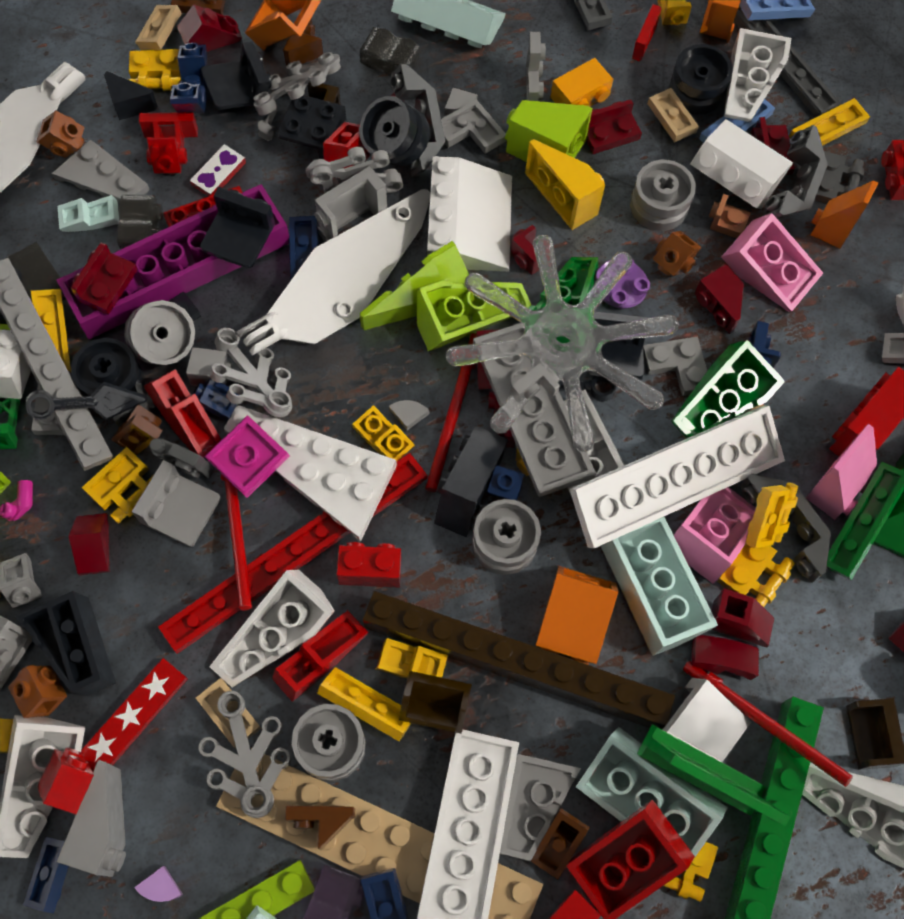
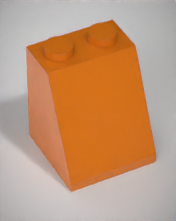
M558 565L536 646L558 655L561 653L571 656L572 660L589 665V662L597 664L618 595L617 583Z

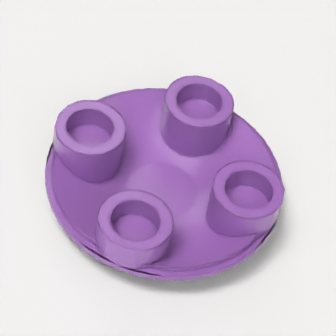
M622 256L619 259L609 260L598 268L594 286L599 297L607 304L616 308H631L644 300L648 293L650 282L644 271L634 263L631 257Z

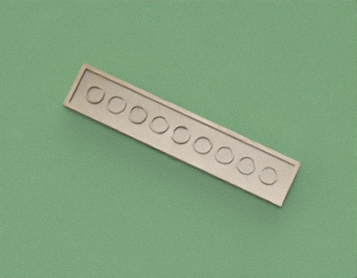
M264 754L256 768L259 782L271 764L270 756ZM275 759L277 764H283V762ZM291 766L282 769L271 789L274 795V805L271 811L264 817L252 818L246 815L241 808L240 799L223 791L216 807L356 874L365 876L395 868L402 895L420 903L434 838L433 832ZM234 769L230 780L246 787L243 773ZM254 796L252 805L260 807L264 801L263 796ZM286 806H350L356 809L355 817L322 850L318 849L319 823H314L313 829L293 828L294 822L285 820ZM498 863L488 919H530L544 884Z

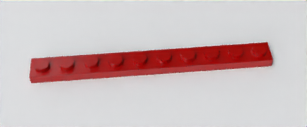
M411 453L397 461V466L373 517L427 480L428 475ZM323 512L249 563L247 571L251 602L274 587L286 570L300 569L351 532L344 526L336 523L329 514ZM235 574L158 626L176 654L240 611Z

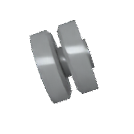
M664 159L652 161L642 167L637 175L630 201L632 215L640 225L650 230L667 231L682 224L695 195L696 183L691 172L685 166L675 161Z
M160 300L143 304L132 311L125 324L124 337L126 345L129 346L135 357L139 360L153 365H167L176 363L187 356L194 345L195 328L192 318L184 308L174 302ZM157 329H163L164 335H161L162 339L157 337Z
M511 499L493 501L485 506L476 517L472 539L474 555L479 563L492 573L502 575L518 573L528 567L536 555L540 541L541 528L537 516L530 507L520 501Z
M322 704L310 708L299 718L293 729L291 745L295 759L309 775L321 781L336 782L349 777L359 768L365 756L366 740L359 720L350 710L336 704ZM334 739L336 741L335 746L330 745L329 749H325L324 743L326 740Z

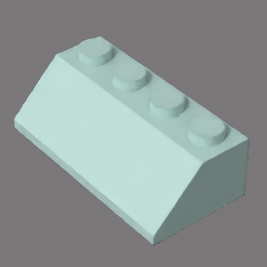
M394 0L391 12L399 14L398 19L409 23H412L413 20L419 21L424 29L435 31L436 28L445 31L444 36L458 40L459 36L468 39L467 44L477 48H482V45H490L506 14L470 0Z
M665 517L601 545L652 656L680 646L718 626Z
M618 727L603 745L576 785V788L621 822L653 799L696 857L723 819L728 807L704 790L639 756L637 752L641 743Z

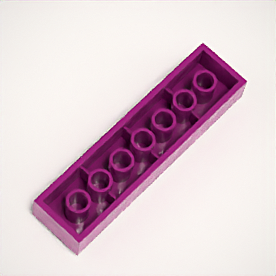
M257 185L241 193L243 196L252 199L264 200L272 208L275 225L258 258L289 244L287 224L263 185ZM216 205L112 253L135 263L138 271L109 315L78 302L71 290L74 277L81 273L83 268L57 279L64 296L89 340L125 323L132 311L143 304L160 300L169 301L182 292L188 293L242 267L206 254L201 250L200 244L218 213Z

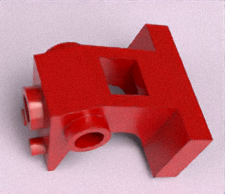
M140 113L139 124L144 137L147 138L149 147L146 153L147 163L153 166L154 174L181 173L183 164H187L188 161L187 150L184 148V138L198 137V127L194 113Z

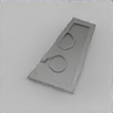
M89 140L51 173L57 181L62 183L67 181L84 191L89 189L100 193L101 197L112 195L118 203L129 207L150 190L145 181L92 140Z
M517 754L500 855L525 861L532 860L537 851L536 849L544 838L581 768Z

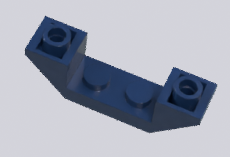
M187 43L180 45L177 59L181 80L179 84L172 85L171 105L176 112L205 113L208 90L201 75V68L207 65L206 44Z

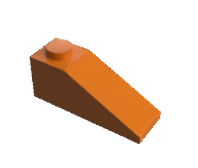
M873 180L829 200L824 210L818 208L811 221L815 225L811 236L840 249L868 205L878 182Z

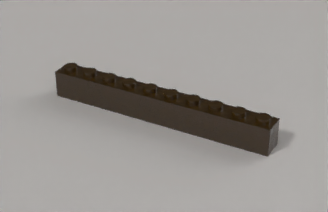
M373 591L363 617L365 629L414 646H422L447 654L448 658L648 728L653 724L663 729L669 721L676 695L397 598Z

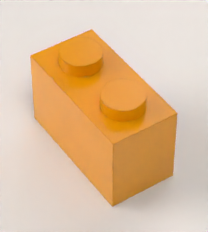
M593 58L553 80L550 98L555 103L590 107L597 102L605 101L610 96L613 78L598 60Z

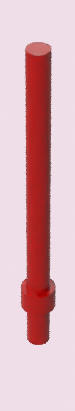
M471 333L466 351L462 352L459 362L461 369L425 489L430 492L437 491L472 369H475L477 365V352L473 345V338H476V333Z
M221 474V479L225 482L239 609L246 611L252 608L238 489Z
M691 661L685 664L683 667L685 673L692 678L707 679L745 716L843 786L847 787L853 775L725 686L723 680L714 673L710 672L708 674L703 669L691 665Z

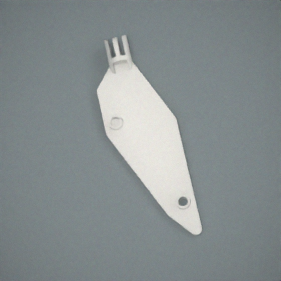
M63 62L41 85L15 90L0 103V193L31 164L40 146L36 141L43 119L57 110L60 103L68 98L85 81V75L67 62Z
M421 189L314 248L269 312L237 331L240 338L247 336L243 343L246 347L253 346L249 350L252 356L281 339L316 344L359 319L360 312L369 306L420 231L430 202V192L427 189ZM399 213L404 214L406 218L401 217Z

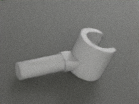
M277 109L269 113L265 121L261 120L258 123V129L260 130L258 136L267 141L272 140L275 135L276 128L271 124L278 111Z

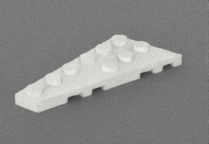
M236 405L224 427L226 434L230 433L248 415L290 455L275 472L315 506L320 507L329 514L336 523L349 530L361 542L397 466L396 460Z

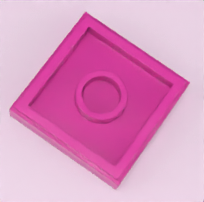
M248 415L205 456L246 498L290 457Z

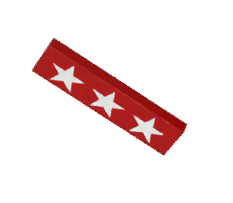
M164 658L161 659L81 750V753L84 754L83 759L89 762L88 764L92 772L98 760L114 765L188 680L186 676Z

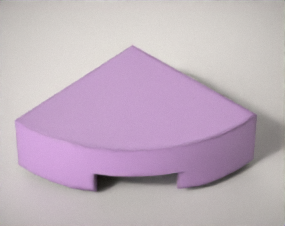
M162 866L134 887L146 899L157 902L172 901L183 895L165 866Z

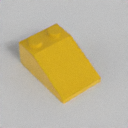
M535 139L529 141L525 174L571 230L597 216L605 188L602 176L597 172L595 173L588 164Z

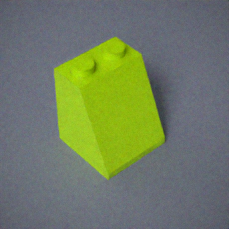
M522 100L517 109L513 108L507 117L506 123L509 124V128L505 135V140H507L506 152L527 162L529 141L535 139L575 158L586 142L593 108L584 105Z

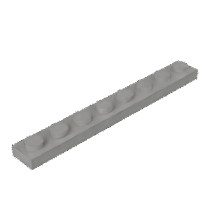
M9 258L0 260V311L41 390L50 393L53 398L82 397ZM88 408L54 410L53 413L84 471L112 460L113 455Z

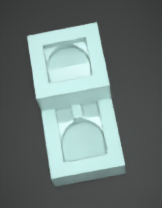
M112 195L89 203L80 198L57 206L59 229L62 232L94 230L120 223L118 202Z

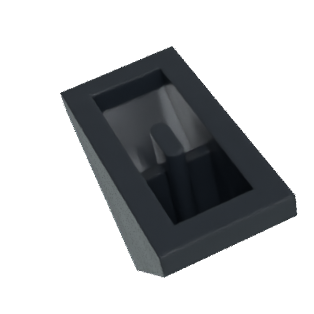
M105 72L104 77L119 120L157 109L158 105L152 89L111 72Z

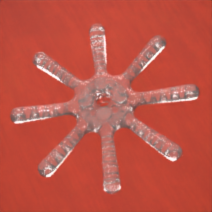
M538 235L533 240V247L547 299L545 307L538 311L530 310L479 273L469 274L464 282L466 289L518 320L524 326V334L516 340L453 346L447 350L446 360L451 366L459 367L521 355L530 360L531 369L539 363L545 369L547 367L551 368L563 382L573 445L578 451L586 452L593 448L594 438L579 383L580 376L587 371L597 372L647 409L657 410L661 408L664 403L663 394L606 360L601 353V348L610 341L671 335L678 330L679 322L675 316L668 314L610 326L598 324L594 319V311L633 263L631 255L625 251L617 252L585 299L580 304L570 305L561 296L553 241L548 235ZM559 336H564L568 338L570 342L560 343L559 341H557L556 338ZM510 395L491 418V428L496 433H506L529 400L524 397L517 402Z

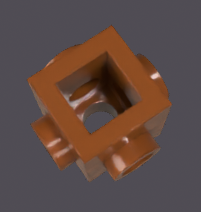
M55 110L43 119L36 142L50 149L53 154L66 158L83 146L84 139L82 135L85 127L77 123L73 118Z
M682 231L672 232L668 238L665 237L659 242L655 249L657 254L653 260L659 264L657 266L658 269L668 276L686 274L694 266L696 260L693 258L699 252L701 246Z
M29 665L20 670L18 676L8 686L23 718L49 716L67 697L51 665Z

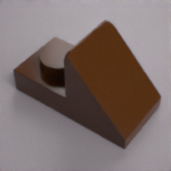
M312 18L301 37L292 35L288 38L283 49L286 66L294 61H300L301 64L317 59L323 54L322 39L314 36L315 25L312 24Z
M137 405L112 436L111 440L124 449L126 447L129 448L135 455H138L150 445L153 439H158L163 431L158 428L162 420L141 405Z
M286 806L285 820L294 822L293 828L313 829L314 823H319L318 849L322 850L355 817L356 809L350 806Z
M561 808L536 849L537 851L531 862L558 880L590 827Z

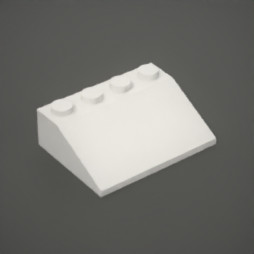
M433 156L427 256L453 241L467 270L509 272L512 176L462 158Z

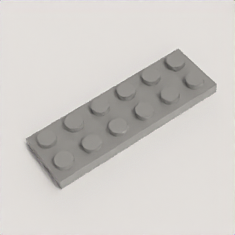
M528 321L473 338L475 350L538 497L595 478L596 472L559 390L552 397L540 384L541 389L529 400L524 397L519 402L510 394L511 386L537 364L541 363L545 369L548 367Z

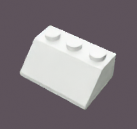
M727 119L705 140L690 165L757 209H762L793 164V162Z

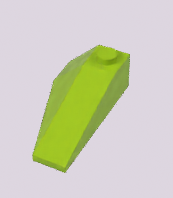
M451 241L428 255L421 261L425 265L413 276L407 273L401 278L402 282L394 292H384L360 312V322L363 330L417 316V290L419 288L440 281H452V283L471 281V277L455 243Z
M440 281L417 290V327L429 352L471 335V333H476V331L484 330L522 314L529 309L531 303L522 283L492 282L491 284H477L475 281H467L465 283Z

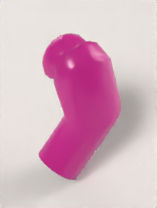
M20 480L17 482V498L11 503L6 502L0 506V516L8 521H16L32 508V481Z

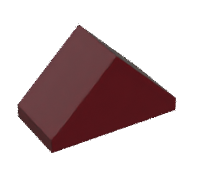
M108 514L76 516L69 533V540L77 574L80 576L110 572Z

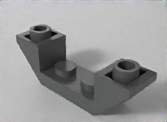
M400 64L391 74L390 85L395 93V97L401 100H415V108L425 115L429 123L430 136L426 149L417 160L407 165V168L410 169L411 178H416L429 167L433 156L437 155L445 143V136L435 89L407 64Z
M812 125L804 130H799L792 136L787 156L801 166L797 172V180L791 192L787 190L773 195L767 200L763 216L773 213L777 219H781L812 208L828 165L816 126Z
M751 474L747 476L740 488L745 500L756 507V500L762 487L776 485L786 487V483L791 482ZM798 489L796 493L798 500L795 508L791 509L789 517L797 526L799 535L811 545L803 549L794 560L801 575L813 583L826 573L831 531Z

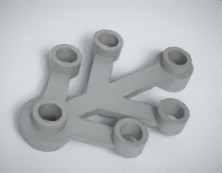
M326 52L318 57L319 61L301 65L300 61H294L288 64L286 69L289 77L280 78L279 74L271 75V88L268 89L277 90L271 94L262 92L254 97V107L258 115L263 116L273 112L277 108L275 100L288 93L291 100L300 98L304 95V90L309 81L312 86L324 83L326 75L333 74L341 68L339 63L341 60L340 56L332 52Z
M353 147L348 150L347 157L332 162L324 159L312 161L306 168V175L313 184H322L324 193L339 185L337 178L344 182L368 166L372 169L386 167L389 165L390 160L387 151L379 150L372 154V160L365 162L364 149L362 147ZM387 169L382 173H376L386 184V193H394L403 188L401 174L396 169Z
M221 328L214 341L216 349L218 351H226L243 372L228 368L222 363H215L209 373L210 378L217 383H223L228 379L257 388L260 392L246 390L240 384H232L226 394L227 399L231 403L240 404L245 400L263 406L272 416H287L292 409L291 397L286 392L291 373L282 367L275 369L272 376V382L275 384L273 390L267 383L269 366L274 358L273 351L265 348L256 354V370L237 347L240 341L238 333L231 328Z
M227 691L220 696L217 705L220 713L229 719L238 755L220 746L219 742L213 737L203 738L199 743L198 749L204 757H214L242 772L246 787L228 779L227 774L221 769L211 770L207 775L206 781L212 789H222L240 799L241 808L246 815L252 818H261L266 816L273 808L274 795L271 789L281 770L288 767L291 763V755L285 748L275 749L270 756L271 764L259 782L256 768L272 739L281 734L283 725L277 717H267L263 721L262 731L251 749L242 718V713L245 710V700L238 692ZM237 701L238 708L233 712L228 711V703ZM272 721L277 722V730L273 733L268 732V723ZM207 742H214L215 748L211 753L204 752V745ZM281 752L287 755L286 761L283 764H277L275 762L276 755ZM217 773L222 774V783L213 785L212 777ZM256 795L263 796L264 801L260 807L252 805V799Z

